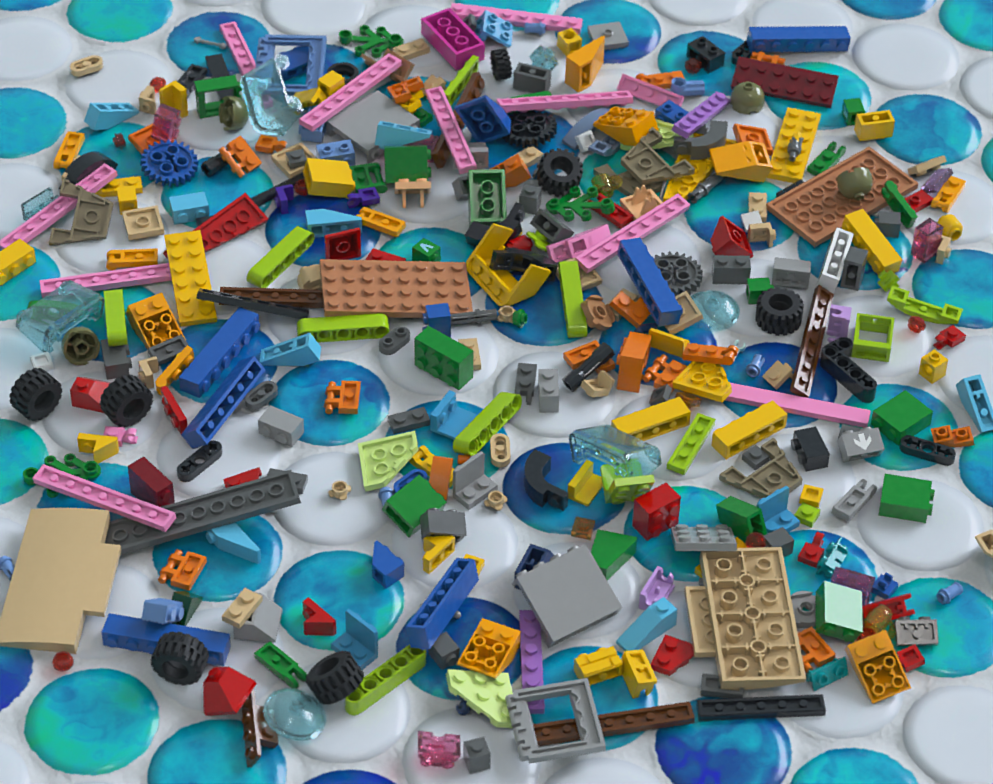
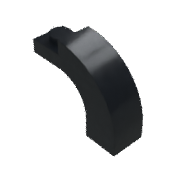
M88 152L78 157L67 167L65 172L68 175L65 179L76 185L104 163L113 169H116L118 163L101 152Z
M517 202L507 218L498 224L513 230L505 244L509 240L517 238L523 231L520 223L524 220L525 212L523 205ZM473 221L465 234L467 243L476 247L490 226Z
M505 247L504 250H493L490 268L492 270H516L525 273L530 264L549 269L551 273L545 281H554L558 263L536 252Z
M534 449L528 456L524 468V487L526 493L534 503L542 508L548 503L564 511L568 506V492L551 485L544 479L551 471V457Z

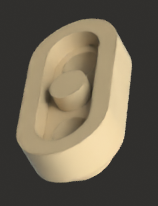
M92 55L74 61L70 64V72L76 77L97 72L103 68V59L100 56Z
M501 433L495 434L490 438L491 462L496 467H506L511 460L509 437Z

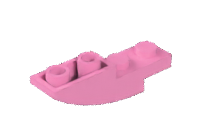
M608 224L595 227L546 246L549 258L557 263L579 256L611 236Z

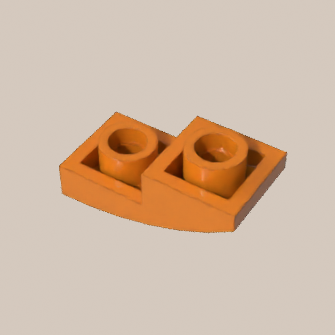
M950 425L931 429L935 443L948 447L974 445L970 426L951 430Z
M433 456L429 483L437 493L444 497V500H447L453 458Z

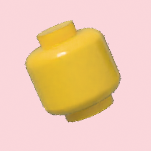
M948 214L939 218L936 230L940 235L950 237L951 241H955L961 236L963 226L954 215Z

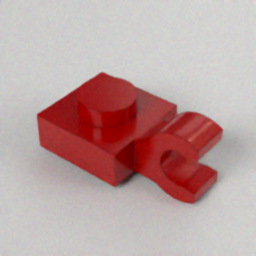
M951 325L935 337L938 342L933 344V346L938 350H941L946 345L952 348L965 341L966 335L954 325Z
M817 531L812 544L808 542L804 544L798 555L799 562L817 568L819 560L824 555L825 549L821 547L825 534Z

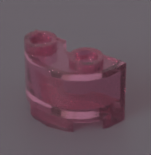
M418 731V758L420 759V764L425 767L434 766L445 769L454 767V763L461 756L460 735L445 734L444 736L436 737L433 735V732Z

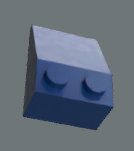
M486 95L454 107L477 142L487 143L510 134V118L501 106Z

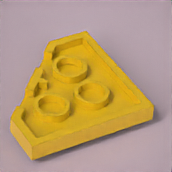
M692 361L672 382L674 389L721 403L732 393V386L728 382L727 375L721 364Z

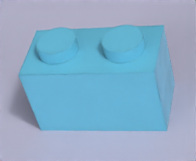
M205 192L169 197L170 212L174 225L196 221V218L209 216V205Z

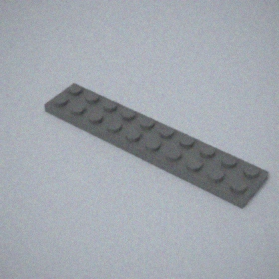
M287 470L162 506L161 508L175 512L177 517L166 532L126 517L110 521L105 543L121 545L120 555L296 505L301 503L292 471Z

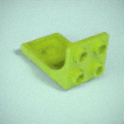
M638 461L603 464L600 467L606 504H621L625 501L634 502L635 498L649 492L655 483L654 474L641 476Z

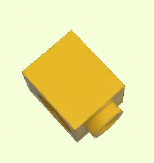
M572 28L558 32L557 47L567 56L582 47V38Z
M135 185L117 187L120 215H122V211L138 209Z
M934 349L921 358L918 374L933 384L945 376L948 359Z

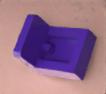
M292 184L275 187L276 197H274L275 207L279 208L281 214L288 213V201L294 199V187Z

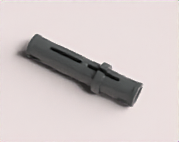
M714 173L706 181L699 183L696 189L688 194V200L694 196L690 202L696 203L701 197L707 196L712 188L727 177Z
M496 308L482 311L475 309L473 312L451 314V325L474 322L481 324L482 321L497 320Z

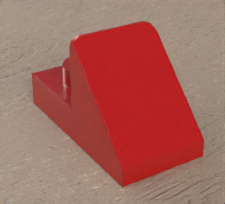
M309 597L302 601V613L306 619L304 621L305 635L334 636L337 634L336 620Z

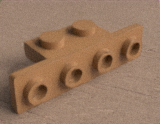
M387 48L383 57L389 53L402 60V66L392 72L389 78L396 82L407 80L415 64ZM364 54L361 55L365 59L364 63L369 66L377 62Z

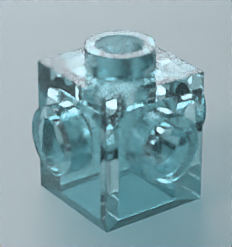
M542 45L529 56L533 66L551 71L559 64L554 57V51Z

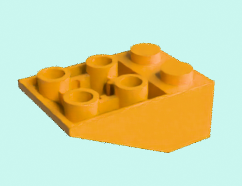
M605 36L595 39L566 56L565 84L578 93L592 85L603 65Z
M615 106L593 123L594 127L627 146H636L652 127L658 131L654 112L646 111L645 109L636 110Z
M745 141L709 149L716 175L764 183L772 169L764 143Z
M162 292L128 305L125 312L127 319L147 349L181 334L183 335Z
M482 618L459 658L457 665L497 678L516 656L520 648L521 631Z
M886 630L846 646L845 651L872 704L911 689Z

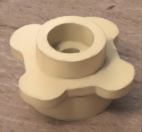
M511 306L501 307L498 310L499 316L497 320L499 322L513 323L512 317L516 310Z
M336 481L332 484V490L328 494L330 497L345 500L347 499L348 492L351 491V486L347 485L344 481Z
M492 491L488 494V499L484 501V505L495 510H502V505L507 502V497L500 491Z

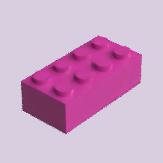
M451 8L421 18V35L455 70L462 69L465 62L472 55L478 56L479 62L485 60V43Z

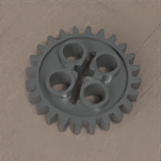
M670 251L668 255H665L663 252H661V256L655 254L654 262L661 270L663 278L668 282V286L675 296L685 291L689 295H691V291L696 292L697 287H700L703 277V270H701V265H697V260L692 261V256L686 258L685 253L681 256L678 252L672 255ZM671 265H673V278L675 279V285H673Z

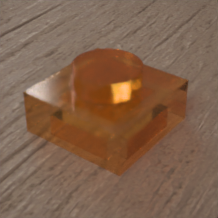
M676 392L675 398L680 397L688 409L700 407L702 399L691 393Z
M576 517L571 536L591 540L595 528V520Z

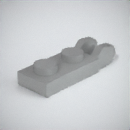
M862 479L856 485H853L833 506L832 513L849 522L874 496L877 486L872 484L865 491L863 489L866 487L867 480Z

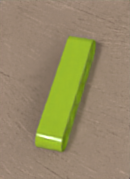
M299 226L295 227L249 270L246 278L247 282L259 288H267L313 244L315 239L314 233Z
M578 261L558 262L568 338L587 337L586 317L581 308L583 294Z
M123 290L104 291L108 346L128 345Z
M383 313L303 318L296 325L297 337L311 333L318 343L383 338L390 332L388 317Z
M500 392L454 439V452L470 456L477 454L490 438L521 408V396L519 394Z
M409 644L366 675L358 688L344 698L345 711L350 715L361 714L426 665V649L411 648Z

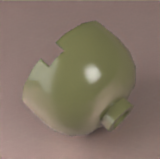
M753 82L739 83L731 93L730 105H733L734 111L741 114L749 115L750 112L754 111L758 113L764 106L763 90Z
M236 96L223 97L224 103H220L219 119L220 123H224L226 127L222 128L226 131H235L243 128L251 115L247 104L243 99Z
M864 167L853 168L854 172L848 173V170L844 171L836 178L838 189L845 198L856 201L862 200L871 191L873 185L872 174L868 168Z
M83 326L74 327L64 334L61 341V349L65 358L71 364L78 366L89 364L87 361H91L98 356L100 342L97 335L89 328Z

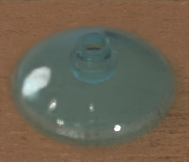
M704 290L690 296L704 318L693 324L696 328L712 332L722 331L732 327L737 322L740 314L739 305L728 294L717 290Z
M284 688L276 690L267 697L263 707L264 717L268 725L275 732L288 739L297 741L313 739L323 731L326 724V713L321 703L311 694L299 689Z

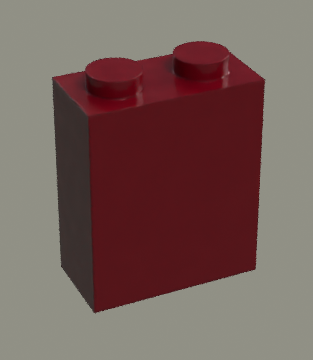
M144 456L128 465L130 491L137 499L158 507L175 503L173 483Z

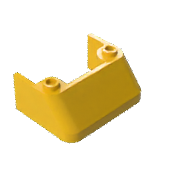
M493 223L467 259L466 269L498 306H512L533 297L551 271L530 264L520 280L517 281L508 270H492L490 262L493 250H504V244L513 233L511 228Z

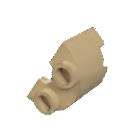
M319 264L304 266L299 270L300 274L297 278L299 289H322Z

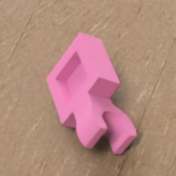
M106 426L103 434L104 436L118 437L119 447H122L123 442L136 444L138 436H135L137 432L135 428H129L125 431V427Z

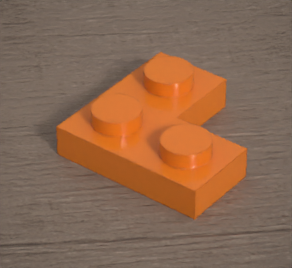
M417 76L387 87V90L396 104H404L409 99H412L411 93L420 91L421 88H424V84L421 78Z
M622 290L609 304L636 328L651 314L642 297L635 302Z
M594 340L564 352L563 358L574 370L590 357L600 344ZM609 359L595 371L598 374L600 370L611 371L615 369V362Z

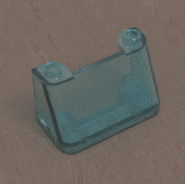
M276 55L244 74L240 80L251 124L257 132L284 136L303 113L300 100L297 97L287 95L280 71L287 70L290 66L288 56Z
M71 280L64 281L57 289L31 307L20 311L17 315L16 328L43 353H51L54 350L52 347L55 341L60 342L62 335L86 318L89 321L91 319L97 321L101 318L105 299L99 293Z
M607 424L577 429L569 435L572 461L579 465L592 456L613 466L615 475L621 474L623 478L649 475L662 464L660 450L656 446Z

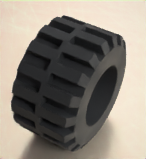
M557 148V151L552 149L549 153L546 152L544 157L542 156L537 170L536 178L539 187L542 186V190L544 192L548 191L549 195L555 194V197H559V195L564 197L567 193L569 194L570 188L578 187L581 181L583 164L579 162L580 158L578 156L575 157L574 152H568V149L563 151L561 148ZM559 169L566 172L567 175L559 176L552 170Z
M780 287L770 288L768 291L762 292V295H759L755 315L758 327H761L763 331H767L768 334H775L776 336L781 334L785 336L787 333H794V330L797 331L802 323L804 308L803 300L800 296L794 294L795 292L792 290L789 291L787 288L780 289Z
M42 368L29 369L14 382L15 384L11 388L12 392L9 394V398H11L9 401L12 404L11 406L28 420H42L43 417H47L58 406L59 400L62 397V385Z
M123 375L121 378H116L115 381L111 382L104 389V393L100 397L101 410L118 427H128L129 425H135L136 422H140L147 415V412L150 411L153 404V394L138 377L133 375Z
M174 631L165 633L158 640L151 657V666L154 672L158 673V676L168 682L170 681L177 685H192L194 682L197 683L202 676L209 658L208 649L204 647L205 645L202 642L198 641L199 639L192 637L190 634L175 633Z
M339 651L326 656L315 664L307 674L305 682L319 703L329 705L341 701L353 693L363 681L364 673L349 651Z

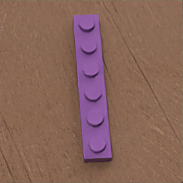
M716 91L673 125L672 131L687 139L725 109L731 99L727 98L725 94Z
M519 610L522 689L542 686L541 625L532 610ZM544 699L527 702L530 714H544Z

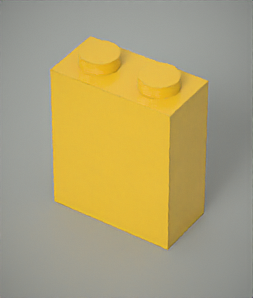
M307 158L303 175L309 195L348 198L347 195L355 190L352 170L349 168L347 161Z

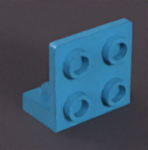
M485 10L476 20L477 27L474 33L483 42L486 41L487 37H490L509 48L512 44L513 25L496 14Z
M449 390L430 414V431L454 440L477 414L457 407L456 393Z
M788 486L775 490L773 494L760 499L756 507L762 509L767 534L781 527L790 532L800 525V520L787 509L790 490Z
M348 609L345 611L346 632L331 643V649L335 652L349 651L361 670H363L378 658V631L372 624L369 625L358 613Z

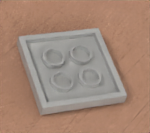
M677 524L676 527H671V538L675 551H737V542L731 527L719 524L716 527H708L705 524H698L696 527H688L685 524Z

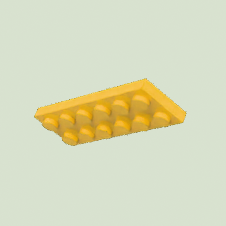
M787 107L770 161L772 169L767 178L790 183L803 179L820 123V113ZM796 131H800L804 138L801 153L794 162H791L787 152L789 140L792 139Z
M201 230L164 235L180 327L217 322L214 302L197 299V292L200 288L212 290Z

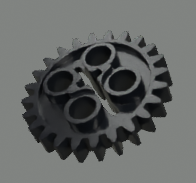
M529 110L528 112L519 111V114L513 112V116L508 115L511 120L510 134L502 138L505 139V142L510 141V145L516 144V147L520 145L523 148L526 145H529V147H532V145L539 147L540 143L545 145V141L551 142V138H555L557 122L556 119H553L552 115L548 116L547 112L543 114L542 111L535 112V110H532V112H529Z

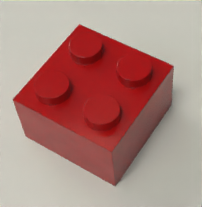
M664 483L635 498L632 526L646 540L657 537L669 528L675 527L679 523L681 496L667 483Z

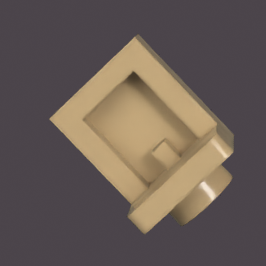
M432 74L423 83L424 88L420 90L426 96L425 90L439 86L446 90L447 87L445 85L447 83L440 76L436 78Z
M148 85L140 93L139 107L140 111L155 115L157 109L154 87Z
M770 222L749 224L747 238L749 242L767 241L768 247H773V240H776V231L772 229Z
M937 233L933 235L931 248L938 250L935 263L942 265L945 258L948 259L952 250L950 248L951 238Z
M156 356L138 361V377L148 389L154 388L153 373L159 372Z
M777 360L762 377L777 390L789 377L793 378V369L786 362L782 364Z
M600 370L596 379L583 380L580 387L586 391L588 396L593 398L608 396L615 380L605 370Z

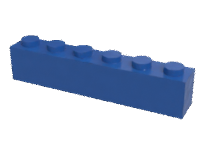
M847 26L749 27L747 44L751 53H759L760 51L765 53L848 52L851 40Z
M641 238L620 240L617 255L658 327L679 324L680 316L683 313L682 306L678 304L675 294L670 290L668 282L663 278L661 270L656 266L654 258L648 252L647 246L644 245Z
M239 307L179 376L180 390L198 398L207 392L211 384L220 377L222 371L228 368L232 359L239 355L243 346L249 343L254 333L259 331V314Z
M255 356L238 362L183 431L181 436L192 449L207 445L265 372V368Z
M456 558L406 626L411 648L430 649L479 581L475 559Z
M112 613L108 614L101 632L104 646L145 652L152 655L159 638L163 634L173 631L175 633H187L192 637H196L199 639L198 641L205 645L204 647L208 649L209 654L207 663L211 665L225 666L231 648L230 634L170 623L158 624L146 620L143 621L141 618Z

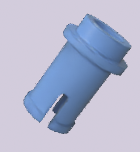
M525 22L524 31L525 33H539V35H542L546 32V24L542 22Z
M754 355L751 363L747 365L746 371L750 377H756L761 373V367L765 362L764 357L760 361L762 355Z
M383 487L378 493L382 506H384L387 499L394 495L390 487Z
M2 556L0 558V570L11 581L15 566L10 557Z
M954 582L945 589H939L937 593L938 601L942 604L950 603L952 598L963 593V587L960 583Z

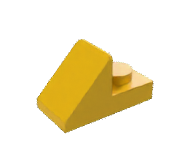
M79 433L78 435L79 452L93 453L94 461L98 464L119 452L118 437Z
M454 536L423 538V550L426 552L422 559L423 571L430 574L455 551Z

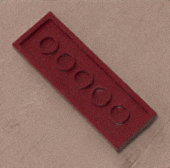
M738 57L731 89H734L736 85L742 82H753L762 88L764 96L831 108L839 76Z

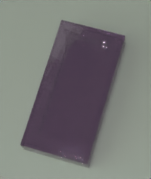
M937 169L920 189L926 193L938 192L952 176V169Z

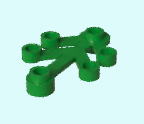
M362 25L359 28L360 35L362 36H352L350 30H341L339 32V41L343 45H348L350 42L366 43L355 47V55L361 57L362 54L365 55V51L372 48V57L380 58L382 52L386 51L387 48L390 49L404 44L401 35L390 34L383 26L377 27L375 34L369 29V26Z
M574 186L570 188L569 194L560 199L552 198L546 203V209L549 213L560 214L567 222L574 219L573 211L584 222L590 221L592 215L590 210L583 209H601L603 214H611L615 211L614 202L610 198H604L601 202H586L598 196V190L595 186L589 187L587 193L579 197L581 195L580 188Z
M72 453L64 456L65 464L56 460L54 456H47L44 459L45 465L74 476H79L85 480L95 479L101 474V467L97 462H83ZM34 467L26 468L23 471L24 482L28 485H35L32 478L38 470ZM46 488L48 497L55 498L58 496L59 492Z

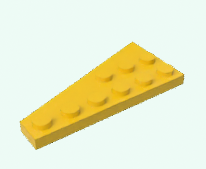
M693 133V137H700L704 134ZM726 139L725 146L736 144L737 141ZM678 154L675 164L686 159L695 168V173L670 179L663 202L676 194L687 200L688 194L695 190L699 183H703L715 170L711 157L690 160V155Z

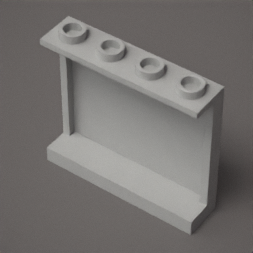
M377 90L326 121V134L330 137L339 134L346 140L350 139L355 147L367 154V163H371L384 155V149L375 145L377 126L380 121L420 128V119Z
M586 544L580 547L575 545L568 549V553L564 555L558 553L550 558L551 561L547 563L542 561L533 566V570L529 572L527 570L519 572L512 583L513 587L519 586L547 635L544 642L548 648L616 615L623 608Z

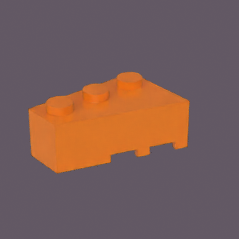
M630 331L628 338H624L623 346L621 345L620 354H618L616 365H619L618 390L639 393L640 383L644 376L642 372L646 368L650 354L652 335Z

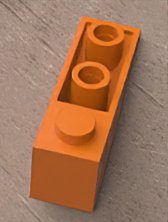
M519 154L491 168L505 169L506 188L517 186L531 178L529 170Z

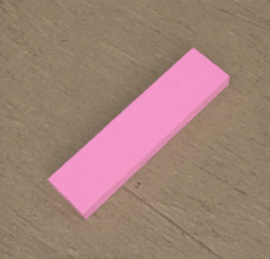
M622 74L616 89L618 91H629L632 96L657 106H661L670 100L681 107L685 98L625 74Z

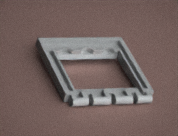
M588 678L513 690V694L505 697L515 742L518 745L517 750L520 761H529V764L606 751ZM569 695L581 741L538 748L527 702Z

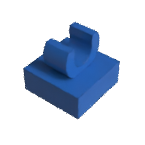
M888 573L881 574L871 585L870 592L883 599H888L898 589L899 583L893 580L892 575Z

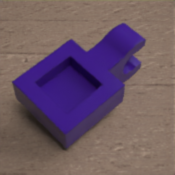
M375 187L358 189V193L347 195L349 199L347 205L349 208H354L359 203L362 206L380 204V197Z

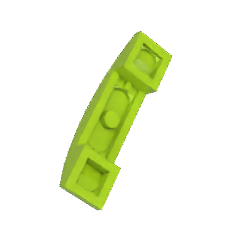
M895 286L891 287L887 301L905 314L931 323L958 324L963 309L946 303L944 308L908 297L910 291Z

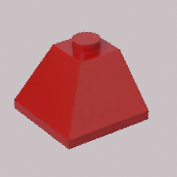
M722 215L710 240L713 253L715 255H742L752 258L754 255L745 231Z
M360 228L324 235L325 259L349 260L361 257Z
M77 377L70 389L72 406L104 413L100 408V397L104 393V389L111 382Z
M229 666L213 667L203 682L204 714L206 716L237 714L257 683L255 680Z

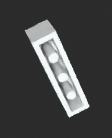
M838 227L836 228L829 243L816 287L821 285L831 293H834L842 274L844 260L849 250L853 233Z

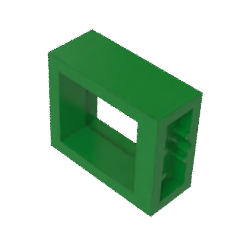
M235 75L194 81L196 108L200 119L219 116L220 103H224V100L205 103V93L232 89V96L242 99V96L239 95V92L242 91L241 82L237 81Z

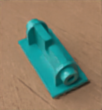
M841 537L835 543L832 541L825 550L827 555H823L817 565L820 567L816 574L823 571L828 578L836 575L841 566L840 564L848 554L847 546L840 544Z
M846 657L834 658L832 661L822 665L821 668L818 667L812 671H807L806 681L812 682L813 691L849 675Z

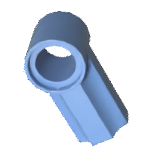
M677 77L671 81L670 92L683 97L703 96L705 84L703 80L686 81L683 78Z

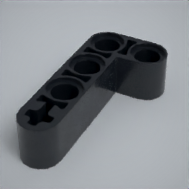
M840 337L825 345L821 352L820 366L864 403L873 402L876 395L877 382L850 359L853 347L852 340L847 337Z

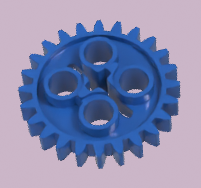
M168 139L167 143H164L163 140H160V144L154 142V146L148 145V149H144V154H141L140 161L141 171L144 172L145 177L149 176V181L155 179V184L162 182V186L167 183L171 187L174 183L178 187L179 182L184 185L185 180L191 181V177H195V172L198 169L197 154H194V149L189 150V145L184 147V142L177 144V140L171 143Z

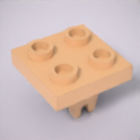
M425 178L416 179V182H409V179H398V182H395V194H402V208H406V194H420V208H424V194H430L431 181H427Z
M642 185L641 189L636 187L633 195L620 199L621 207L634 215L633 221L663 203L651 188L646 189L645 185Z

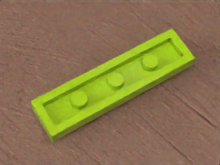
M472 55L465 62L462 70L458 71L455 79L451 80L448 88L444 90L450 106L465 89L472 74L478 72V56Z
M697 413L669 459L666 469L685 475L713 429L716 419Z

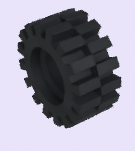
M506 48L491 50L490 52L491 70H493L494 78L497 81L512 77L510 56H508L509 53Z

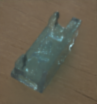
M48 187L22 203L23 219L27 221L59 196L56 195L54 197L52 189Z

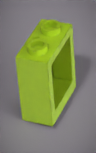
M857 313L851 357L889 362L894 318ZM859 331L887 334L886 343L860 340Z

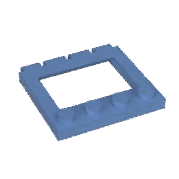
M265 34V37H260L258 40L253 91L260 92V95L294 96L296 92L318 88L317 80L324 76L327 37L323 35ZM275 46H309L306 85L272 84Z

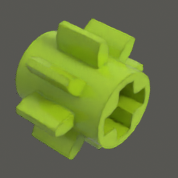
M883 270L878 275L880 280L877 283L884 291L888 292L892 286L899 287L897 282L900 279L892 270L889 272Z

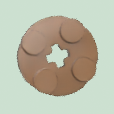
M591 295L581 303V308L587 318L586 323L590 328L595 327L598 330L605 331L615 321L614 312L608 303L605 305L602 302V297Z

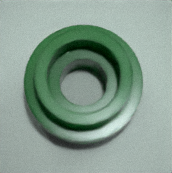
M523 309L514 311L512 321L513 325L522 328L527 323L528 316Z

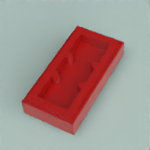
M921 189L906 197L905 200L915 212H918L931 205L933 198Z

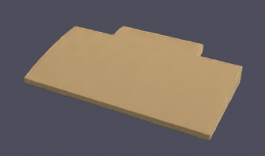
M39 508L30 510L0 617V646L70 654L77 653L86 615L105 617L121 554V545L105 543L111 520L109 510L86 508Z
M782 547L737 548V551H701L699 561L704 586H685L684 589L694 658L715 657L721 685L720 689L739 690V688H744V690L806 682Z

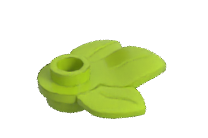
M538 230L533 233L528 231L526 235L534 241L535 246L547 252L546 246L551 245L547 241L548 238Z

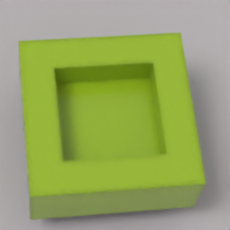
M802 502L794 516L800 520L801 524L812 528L820 516L821 510Z

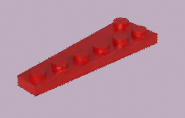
M244 193L193 231L201 230L204 252H207L265 224L268 218L253 200ZM165 250L163 255L168 259L167 251Z

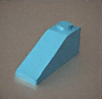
M90 103L84 122L92 130H107L139 114V110L130 103Z
M380 121L377 126L375 145H378L381 149H384V146H402L429 138L432 130Z
M327 209L305 210L307 230L314 233L315 238L354 228H360L362 233L361 217Z
M307 333L262 349L259 362L265 366H305L320 361L321 346L311 333Z
M981 374L963 378L956 384L961 403L980 433L992 431L993 409Z
M235 522L207 530L205 535L208 542L214 544L218 549L256 564L261 563L260 549Z
M661 598L650 605L616 640V643L624 651L641 649L676 625L678 609L666 598Z

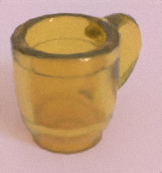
M606 173L597 174L591 180L592 186L597 187L598 194L601 193L607 198H611L614 194L613 191L618 189L623 183L621 176L612 175L609 177ZM612 180L616 181V185L613 186Z
M880 604L873 608L863 620L864 626L873 634L884 631L889 625L887 633L890 640L895 636V626L891 621L893 613L885 605Z

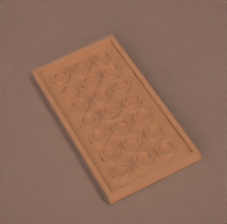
M867 147L766 203V207L769 212L816 247L832 238L837 227L842 229L845 215L864 209L868 216L888 206L887 201L881 194V190L884 188L887 180L893 181L898 186L897 190L902 196L916 190L919 183L871 147ZM864 167L868 168L872 174L873 185L871 191L862 200L856 201L845 198L838 189L836 178L844 171L848 170V173L854 172L853 168Z
M320 259L319 267L324 316L383 313L387 317L422 318V313H425V305L448 303L450 314L473 312L466 262Z

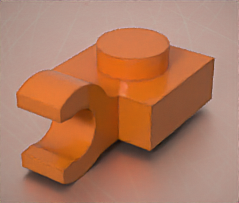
M260 135L255 144V150L264 153H273L274 150L279 152L285 149L287 142L278 141L277 137Z

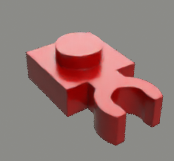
M916 644L896 652L906 672L925 664V659Z

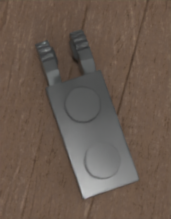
M518 363L515 394L526 396L527 405H531L532 397H534L537 364Z

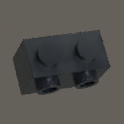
M701 36L688 43L686 57L707 73H711L724 66L725 52L704 36Z

